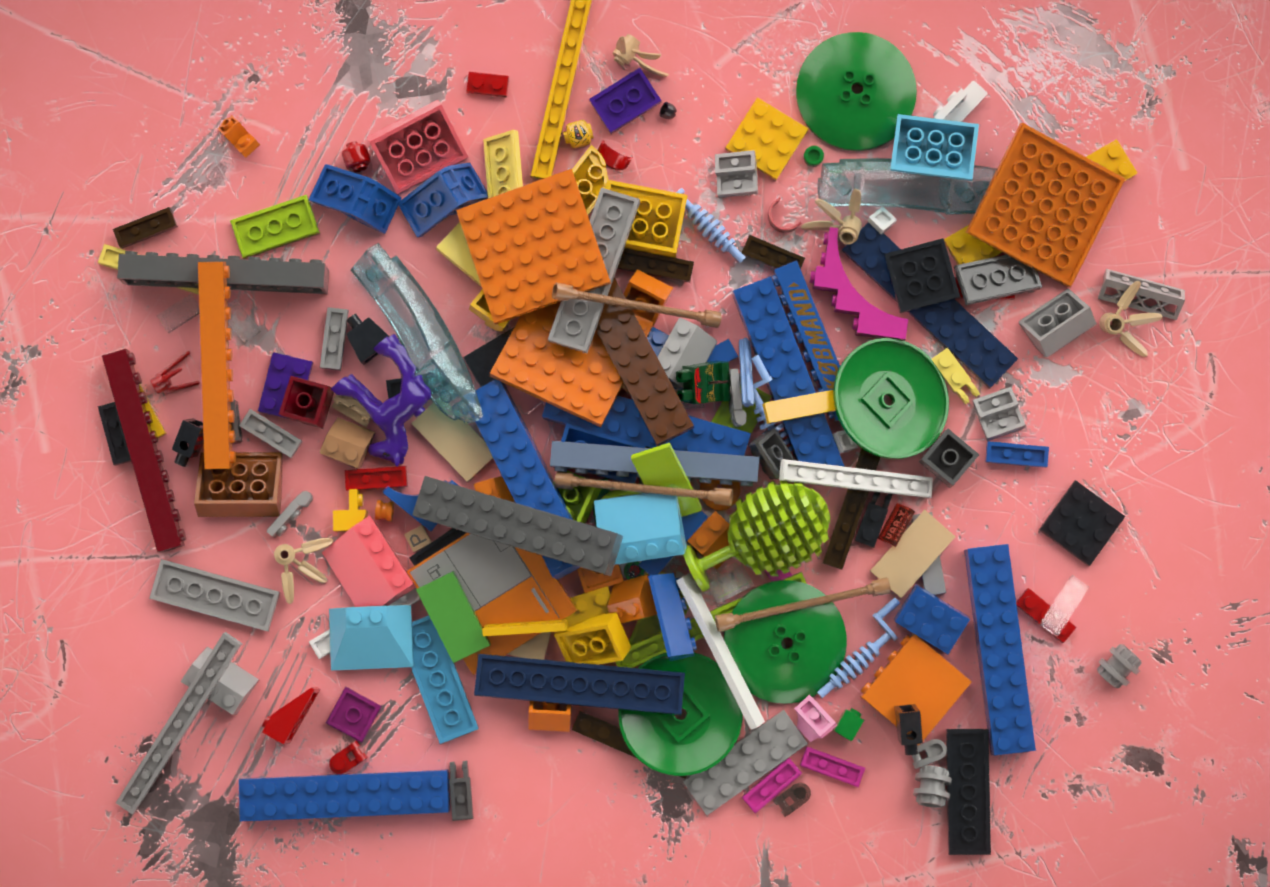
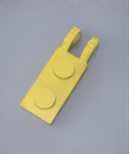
M948 347L931 359L954 393L956 392L964 404L969 403V398L960 389L966 385L975 397L980 395L975 385L971 382L970 377Z

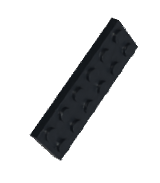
M946 729L947 771L949 772V777L952 778L951 785H947V792L950 793V800H947L948 855H991L989 730Z

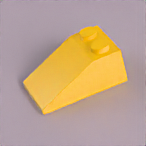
M616 612L598 615L568 627L566 631H558L554 634L566 662L599 665L622 661L631 649L629 640Z

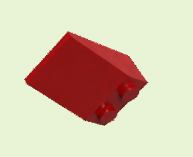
M311 687L271 716L268 715L262 724V727H264L262 733L283 745L290 744L321 689Z

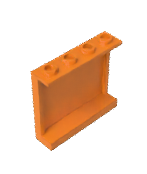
M907 634L900 642L902 647L898 652L894 650L887 658L889 661L884 668L880 666L874 673L876 678L872 683L867 682L860 690L862 695L860 697L896 727L894 706L915 704L921 714L922 739L924 741L972 681L917 635L912 634L909 636Z

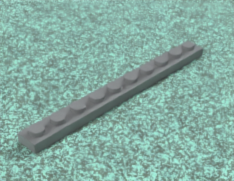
M227 632L222 634L116 801V804L132 815L137 811L243 643Z

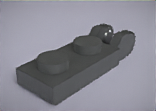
M463 761L462 764L464 778H456L455 762H450L451 779H449L452 821L474 819L468 761Z

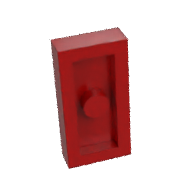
M469 72L466 91L471 94L507 97L509 76Z

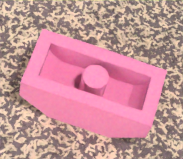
M810 695L794 708L798 715L797 728L810 742L817 738L822 739L837 726L836 722Z

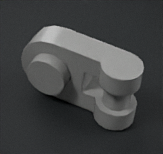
M932 739L919 746L917 745L918 754L912 755L914 760L913 766L917 769L942 759L947 752L945 743L938 739ZM923 750L927 754V757L924 759L921 758L919 753Z

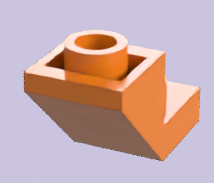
M232 115L224 119L217 128L245 158L260 146V143Z

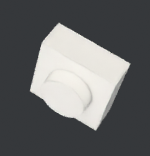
M882 206L867 221L882 235L896 223L897 219Z
M845 430L832 434L839 453L858 448L857 444L848 436Z

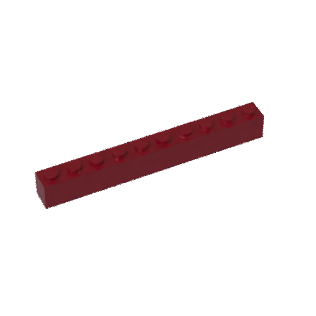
M127 349L102 355L157 552H165L185 546L186 535L184 530L180 529L178 521H181L180 514L173 505L175 496L172 489L169 490L167 484L170 481L167 470H163L161 463L164 462V457L161 450L158 451L156 445L158 436L156 431L151 429L150 423H153L150 411H146L147 397L144 391L141 392L139 384H142L139 372H136L134 368L136 364L133 352L130 353Z

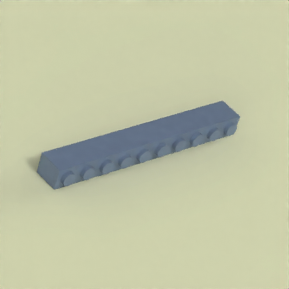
M552 441L550 466L555 468L554 471L567 472V469H575V473L587 474L588 470L596 471L597 475H608V472H617L616 476L629 477V473L637 474V478H640L631 460V455L650 448ZM674 450L689 482H691V478L699 479L700 483H711L712 480H720V484L732 485V481L741 482V486L750 487L753 486V483L758 482L759 457Z

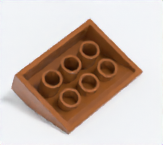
M204 452L200 453L194 500L198 517L280 516L282 501V452H235L236 462L229 469H205Z

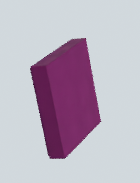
M345 687L326 724L363 743L382 706Z

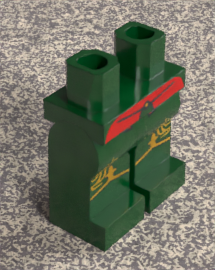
M717 360L683 366V369L676 371L677 382H683L684 389L677 392L680 401L690 404L730 401V383L721 382L729 380V362Z

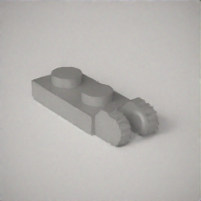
M737 368L729 370V380L727 382L730 383L729 410L733 426L740 427L746 424L747 414L742 410L744 404H742L740 392L741 378Z
M302 491L267 529V532L274 538L277 535L280 537L287 530L288 527L286 525L289 521H295L301 514L299 510L310 505L313 495L308 491Z

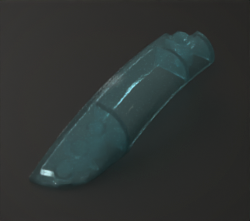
M889 158L840 159L839 163H822L821 178H818L817 182L818 198L826 201L833 207L849 206L852 191L859 189L861 192L860 206L920 209L942 212L946 215L975 214L997 168L974 165L972 181L890 171L892 159Z
M379 243L368 248L350 271L387 317L400 343L405 347L409 358L416 366V376L422 375L424 383L430 388V399L441 412L453 420L459 419L464 421V423L476 422L483 417L475 387L463 357L439 312L397 256L390 258Z

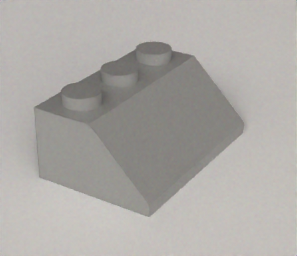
M1069 288L1019 321V325L1033 345L1046 358L1097 324L1091 308Z
M680 317L657 358L672 386L683 390V382H677L676 371L683 369V366L707 362L717 344V340L698 325Z
M206 647L192 663L181 680L182 683L188 687L191 685L213 649ZM231 662L208 700L230 714L237 715L259 679Z

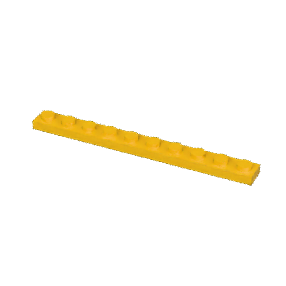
M571 0L531 171L532 178L544 179L552 176L592 0Z

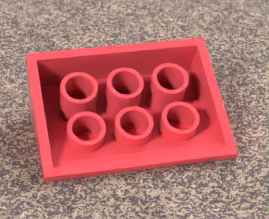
M439 100L367 136L397 194L430 178L439 170L468 158Z
M371 516L350 528L322 552L355 607L389 606L416 588L403 564Z

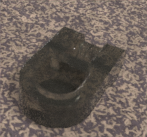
M796 783L775 797L773 802L775 805H779L782 809L781 813L786 817L810 799L811 790L804 783ZM789 796L794 801L791 805H788L785 801Z

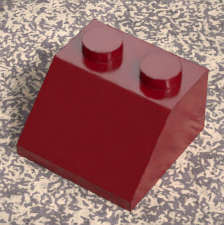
M290 376L279 415L323 429L334 392L330 386Z

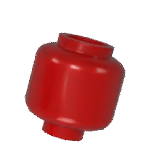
M357 141L347 143L346 148L342 151V157L348 170L357 173L368 168L371 159L365 144H358Z

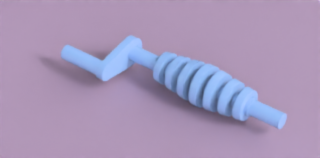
M681 188L676 193L684 194L685 190ZM687 199L685 207L688 211L687 216L689 219L694 217L692 221L694 225L700 223L697 229L699 232L704 230L702 236L706 238L711 234L708 239L709 242L712 243L717 240L714 244L717 248L722 245V252H729L739 263H742L746 257L734 246L735 240L733 238L728 240L730 237L729 232L722 234L725 231L723 225L717 229L721 222L718 219L713 221L714 216L712 214L705 217L708 211L704 209L700 212L702 207L699 204L693 205Z
M756 355L751 359L762 380L753 384L754 403L756 405L754 413H760V416L757 417L758 422L764 421L760 425V429L768 428L762 434L773 428L778 432L784 428L783 424L781 423L776 426L775 423L767 424L762 405L763 401L756 388L773 379L769 376L759 355ZM786 431L780 432L779 435L781 438H783L787 435ZM788 438L783 440L786 445L790 443ZM791 446L787 447V448L789 449V451L791 452V451H792V447H791Z
M895 597L877 613L872 615L886 633L874 643L867 642V649L861 646L859 648L861 654L856 650L852 652L856 659L848 655L846 660L849 665L842 661L840 665L843 670L841 671L837 667L835 669L837 675L835 676L831 673L829 676L830 681L817 692L821 698L825 697L835 687L842 688V681L848 684L850 682L847 678L848 676L853 680L857 678L853 672L854 670L861 675L863 670L860 665L867 669L869 665L866 660L872 663L875 660L872 656L873 654L878 657L880 654L879 649L890 639L894 641L898 639L896 634L882 620L900 604Z

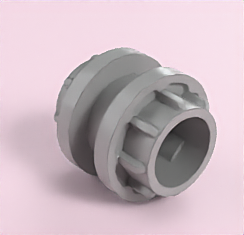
M1119 644L1116 648L1111 647L1109 651L1113 655L1108 661L1101 658L1099 661L1101 665L1097 668L1098 673L1115 688H1120L1122 685L1127 686L1130 682L1126 677L1131 672L1137 675L1140 672L1138 667L1142 664L1141 660L1123 644Z
M925 765L921 767L919 773L915 774V780L920 782V788H915L913 791V795L916 796V802L926 807L942 808L945 806L946 801L950 800V793L945 791V785H951L952 782L947 769L938 766Z

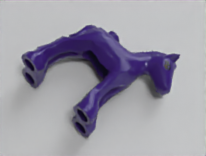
M393 334L390 337L384 338L373 350L380 355L391 358L397 365L401 375L399 394L382 403L353 374L339 380L331 390L336 395L356 399L371 416L373 422L384 431L386 440L371 444L368 448L369 455L391 461L398 467L399 463L403 464L408 450L404 423L413 415L417 418L426 410L423 406L430 400L431 390L424 383L422 375L416 376V366L409 358L405 347L399 343V339Z

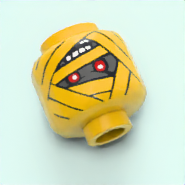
M585 120L567 124V131L563 132L566 144L570 143L572 148L587 146L591 143V139H594L590 123L587 124Z

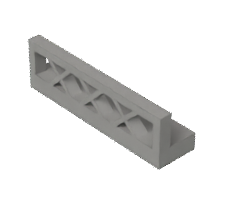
M1110 269L1105 270L1103 285L1098 299L1117 304L1120 299L1119 297L1124 294L1128 287L1135 281H1140L1141 285L1136 293L1137 299L1131 301L1128 307L1148 313H1159L1163 317L1174 320L1178 319L1185 302V290ZM1108 286L1115 288L1118 293L1111 296L1105 294ZM1151 298L1155 299L1157 304L1148 306L1144 301ZM1168 304L1177 305L1174 313L1166 311L1163 306Z

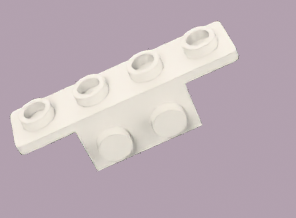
M972 81L964 90L961 88L957 93L954 91L948 97V103L944 107L940 106L934 112V119L962 122L987 96V91L975 81Z

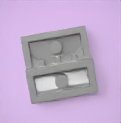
M755 150L715 154V174L717 176V195L719 198L758 194Z
M1011 387L973 400L987 441L1026 428L1018 408V401Z

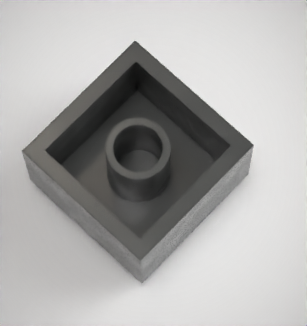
M947 428L919 462L951 488L979 454Z

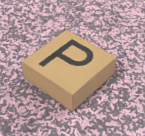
M423 525L404 534L414 553L431 543Z

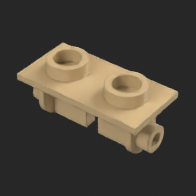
M335 395L334 403L331 407L367 427L372 418L365 408L352 397Z

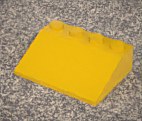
M608 180L606 189L640 199V204L624 248L676 258L688 195Z

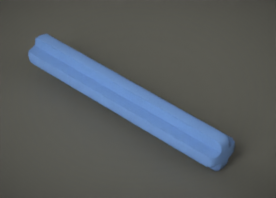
M744 338L738 342L742 404L745 407H749L754 404L751 342L748 338Z

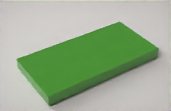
M454 571L416 589L453 663L491 645L488 637L483 636V627Z

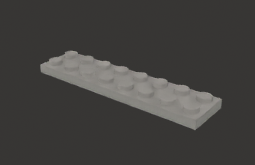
M601 188L590 223L612 284L640 204V199ZM611 284L588 291V293L608 296ZM577 298L561 301L548 341L588 353L604 303Z

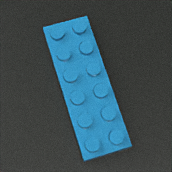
M430 616L413 621V667L411 669L439 743L442 744L478 730V724L456 666L450 658Z

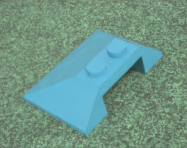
M411 605L329 609L331 671L413 667Z

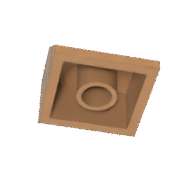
M337 417L327 433L319 453L356 469H361L376 432Z

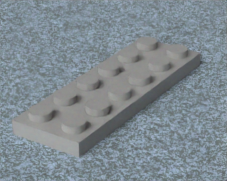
M161 559L149 599L269 632L280 592Z
M782 710L737 742L729 754L717 765L704 772L689 776L683 783L704 813L709 815L808 743L785 710Z

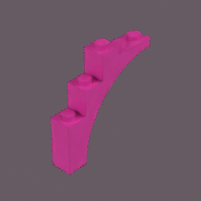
M830 227L828 233H824L823 244L826 245V253L822 252L820 264H823L824 267L816 266L815 271H811L810 283H813L812 289L836 292V294L832 295L831 300L834 312L858 315V318L854 317L852 327L853 330H856V336L877 339L894 338L905 341L908 319L893 316L876 308L857 292L849 281L840 261L837 240L838 228Z

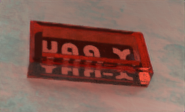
M896 503L878 539L896 547L915 511Z

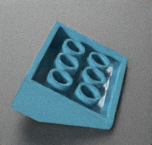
M898 114L890 171L972 181L979 124Z
M649 492L594 501L597 527L623 536L615 565L685 554L687 544L676 495L650 494Z

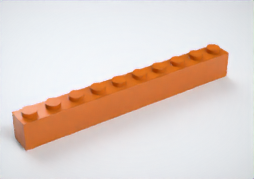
M198 262L205 469H229L236 462V453L232 451V443H235V431H231V423H234L235 418L234 410H231L234 392L230 390V381H233V370L229 368V361H232L233 358L232 348H229V340H232V330L228 328V320H231V308L227 305V299H230L231 296L230 287H227V278H230V268L226 266V262Z

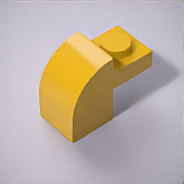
M349 489V510H333L334 532H347L350 528L368 517L367 510H360V506H363V494H360L358 489Z

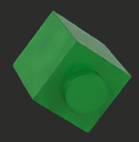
M853 708L850 711L845 709L833 731L852 741L864 722V719L860 718L862 714Z

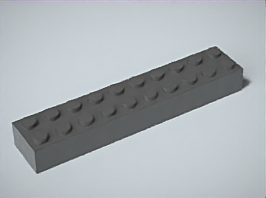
M125 251V254H119L117 278L124 285L199 288L198 262H226V266L230 268V278H227V287L229 286L230 290L328 294L329 269L325 263H322V260L312 259L310 263L302 262L301 259L295 258L289 259V262L281 261L280 258H269V261L261 260L260 257H248V260H243L239 256H228V259H221L218 255H207V258H199L197 254H187V257H179V254L166 253V256H158V253L155 252L137 255L138 252Z
M428 476L424 477L412 516L607 576L612 575L623 539L622 535Z

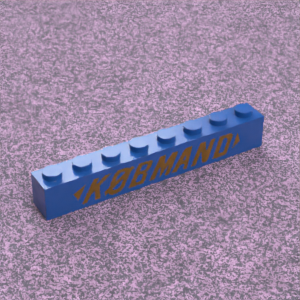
M794 261L773 271L774 275L771 277L775 287H780L782 294L779 297L783 306L787 305L790 313H787L790 324H795L796 339L799 344L803 343L805 348L802 351L806 362H810L813 369L810 370L814 382L817 380L821 388L818 389V392L833 390L840 365L798 262ZM836 411L827 413L829 419L833 418L834 422L839 420Z

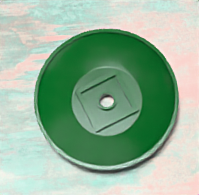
M863 32L842 33L820 43L805 59L796 85L797 105L808 128L825 143L849 151L870 150L891 141L895 137L898 114L911 116L917 95L915 76L910 63L903 53L889 41ZM859 84L862 86L863 91L860 94H855L851 87Z
M880 338L868 341L848 354L836 374L833 398L838 419L848 436L865 451L887 459L908 458L929 448L943 431L949 411L947 386L943 375L932 359L917 346L894 338ZM885 395L891 398V405L885 404Z
M771 581L749 591L736 604L731 613L733 615L753 613V611L771 609V607L776 608V606L822 597L825 594L817 588L799 581ZM833 602L741 622L735 625L734 628L724 631V641L751 694L765 701L788 704L801 702L809 695L814 697L830 681L829 676L831 673L835 676L837 675L835 669L837 667L841 668L840 663L845 658L847 635L839 610ZM789 637L792 639V645L790 648L785 649L782 647L781 642L784 638Z
M695 652V656L670 661L667 653H663L647 660L638 667L639 669L685 673L682 708L687 712L685 719L678 720L674 714L618 709L621 733L628 748L643 764L667 775L689 776L714 767L732 750L742 727L743 714L717 662Z

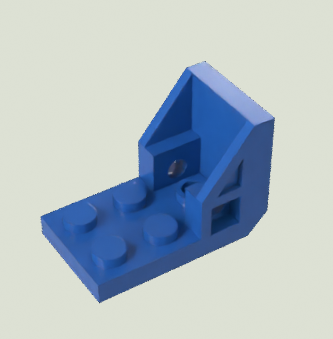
M471 163L450 165L439 170L397 204L418 238L422 237L449 215L457 214L456 210L488 199V192Z
M325 164L309 201L342 212L349 218L385 234L398 207L397 203L402 198L369 177Z

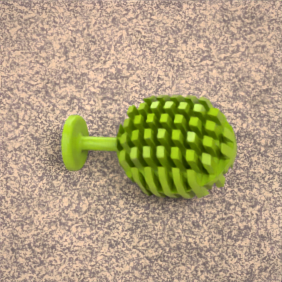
M771 481L768 483V487L764 488L761 486L756 489L754 494L752 492L745 494L746 500L744 502L739 498L736 502L737 510L730 515L729 531L727 529L728 546L701 559L698 558L691 546L687 545L686 552L683 556L699 588L703 592L710 588V582L705 572L707 569L732 557H735L745 566H751L756 575L762 574L761 571L767 570L772 577L779 576L778 569H781L785 574L790 572L791 566L796 569L801 566L802 561L806 563L812 561L811 555L814 552L818 557L822 553L820 545L822 542L825 543L829 540L827 531L830 524V513L824 498L814 489L811 490L805 487L803 483L794 482V484H790L788 481H780L779 485Z

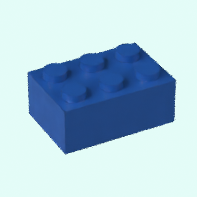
M915 584L894 620L897 624L949 654L970 621V618Z

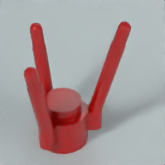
M190 351L185 352L150 380L158 394L164 392L166 395L171 391L200 384L199 381L169 387L172 385L170 378L181 372L182 368L180 367L169 374L166 373L190 354Z

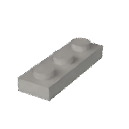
M327 308L320 368L341 371L349 313L347 309Z
M249 409L239 425L290 458L294 456L303 442L252 409Z

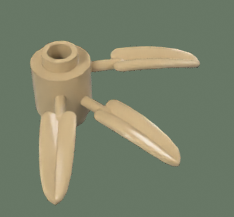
M627 34L626 37H619L616 48L612 53L617 63L629 65L633 59L640 67L653 74L663 77L669 75L648 66L635 57V54H638L643 59L656 60L661 57V54L639 51L640 41L630 34Z
M854 189L852 191L849 202V210L852 212L851 215L845 216L843 220L840 219L841 213L832 205L821 199L815 200V203L831 219L837 220L841 226L833 225L832 221H811L801 226V229L829 231L830 227L838 228V236L842 243H854L858 239L862 226L861 220L855 216V212H859L861 205L860 190Z
M1135 281L1117 302L1119 307L1115 314L1109 312L1102 315L1099 325L1104 332L1110 334L1119 333L1121 335L1120 340L1138 355L1146 357L1148 355L1146 349L1129 332L1122 331L1126 323H1130L1131 326L1148 324L1161 320L1163 316L1159 313H1141L1130 315L1129 319L1124 320L1119 315L1122 310L1128 308L1140 288L1141 282Z
M332 538L302 543L301 548L295 550L288 544H282L275 549V560L279 564L284 565L285 572L281 574L284 596L288 604H292L294 601L293 574L288 570V564L291 562L297 564L298 570L308 577L321 583L327 582V577L314 566L304 560L302 562L296 560L295 553L303 551L304 554L326 548L333 543ZM284 550L289 554L285 559L280 555Z

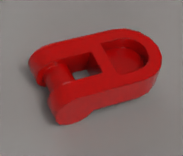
M357 740L330 759L329 767L333 773H346L368 758L365 752L362 753L359 749L360 745ZM351 751L355 756V759L352 761L347 755Z

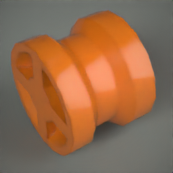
M377 500L375 520L386 519L392 522L394 502L384 503L382 500Z

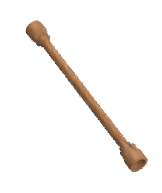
M557 282L552 289V298L557 300L569 301V299L577 298L614 306L629 307L631 309L694 319L699 321L701 325L718 328L722 318L721 312L718 311L692 312L617 297L585 293L573 289L571 285Z
M557 472L555 476V487L561 489L588 486L642 493L650 492V494L705 498L709 501H714V504L731 506L733 500V490L725 488H715L714 491L710 490L707 492L624 482L616 483L605 480L580 479L574 476L573 473Z
M886 577L871 581L869 585L862 588L776 606V608L771 607V609L768 608L740 615H733L732 613L716 615L715 623L718 632L732 629L741 622L751 621V619L769 617L774 614L777 615L792 610L795 611L797 609L835 602V600L840 601L862 596L863 594H872L873 597L891 593L890 583Z

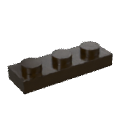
M167 207L113 229L119 247L123 249L174 229L178 225L171 208Z
M752 235L748 236L742 250L744 256L776 269L794 261L798 262L801 269L805 257Z

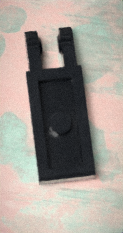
M874 492L854 541L872 548L875 547L893 494L888 493L885 496L884 504L881 507L875 505L880 492Z

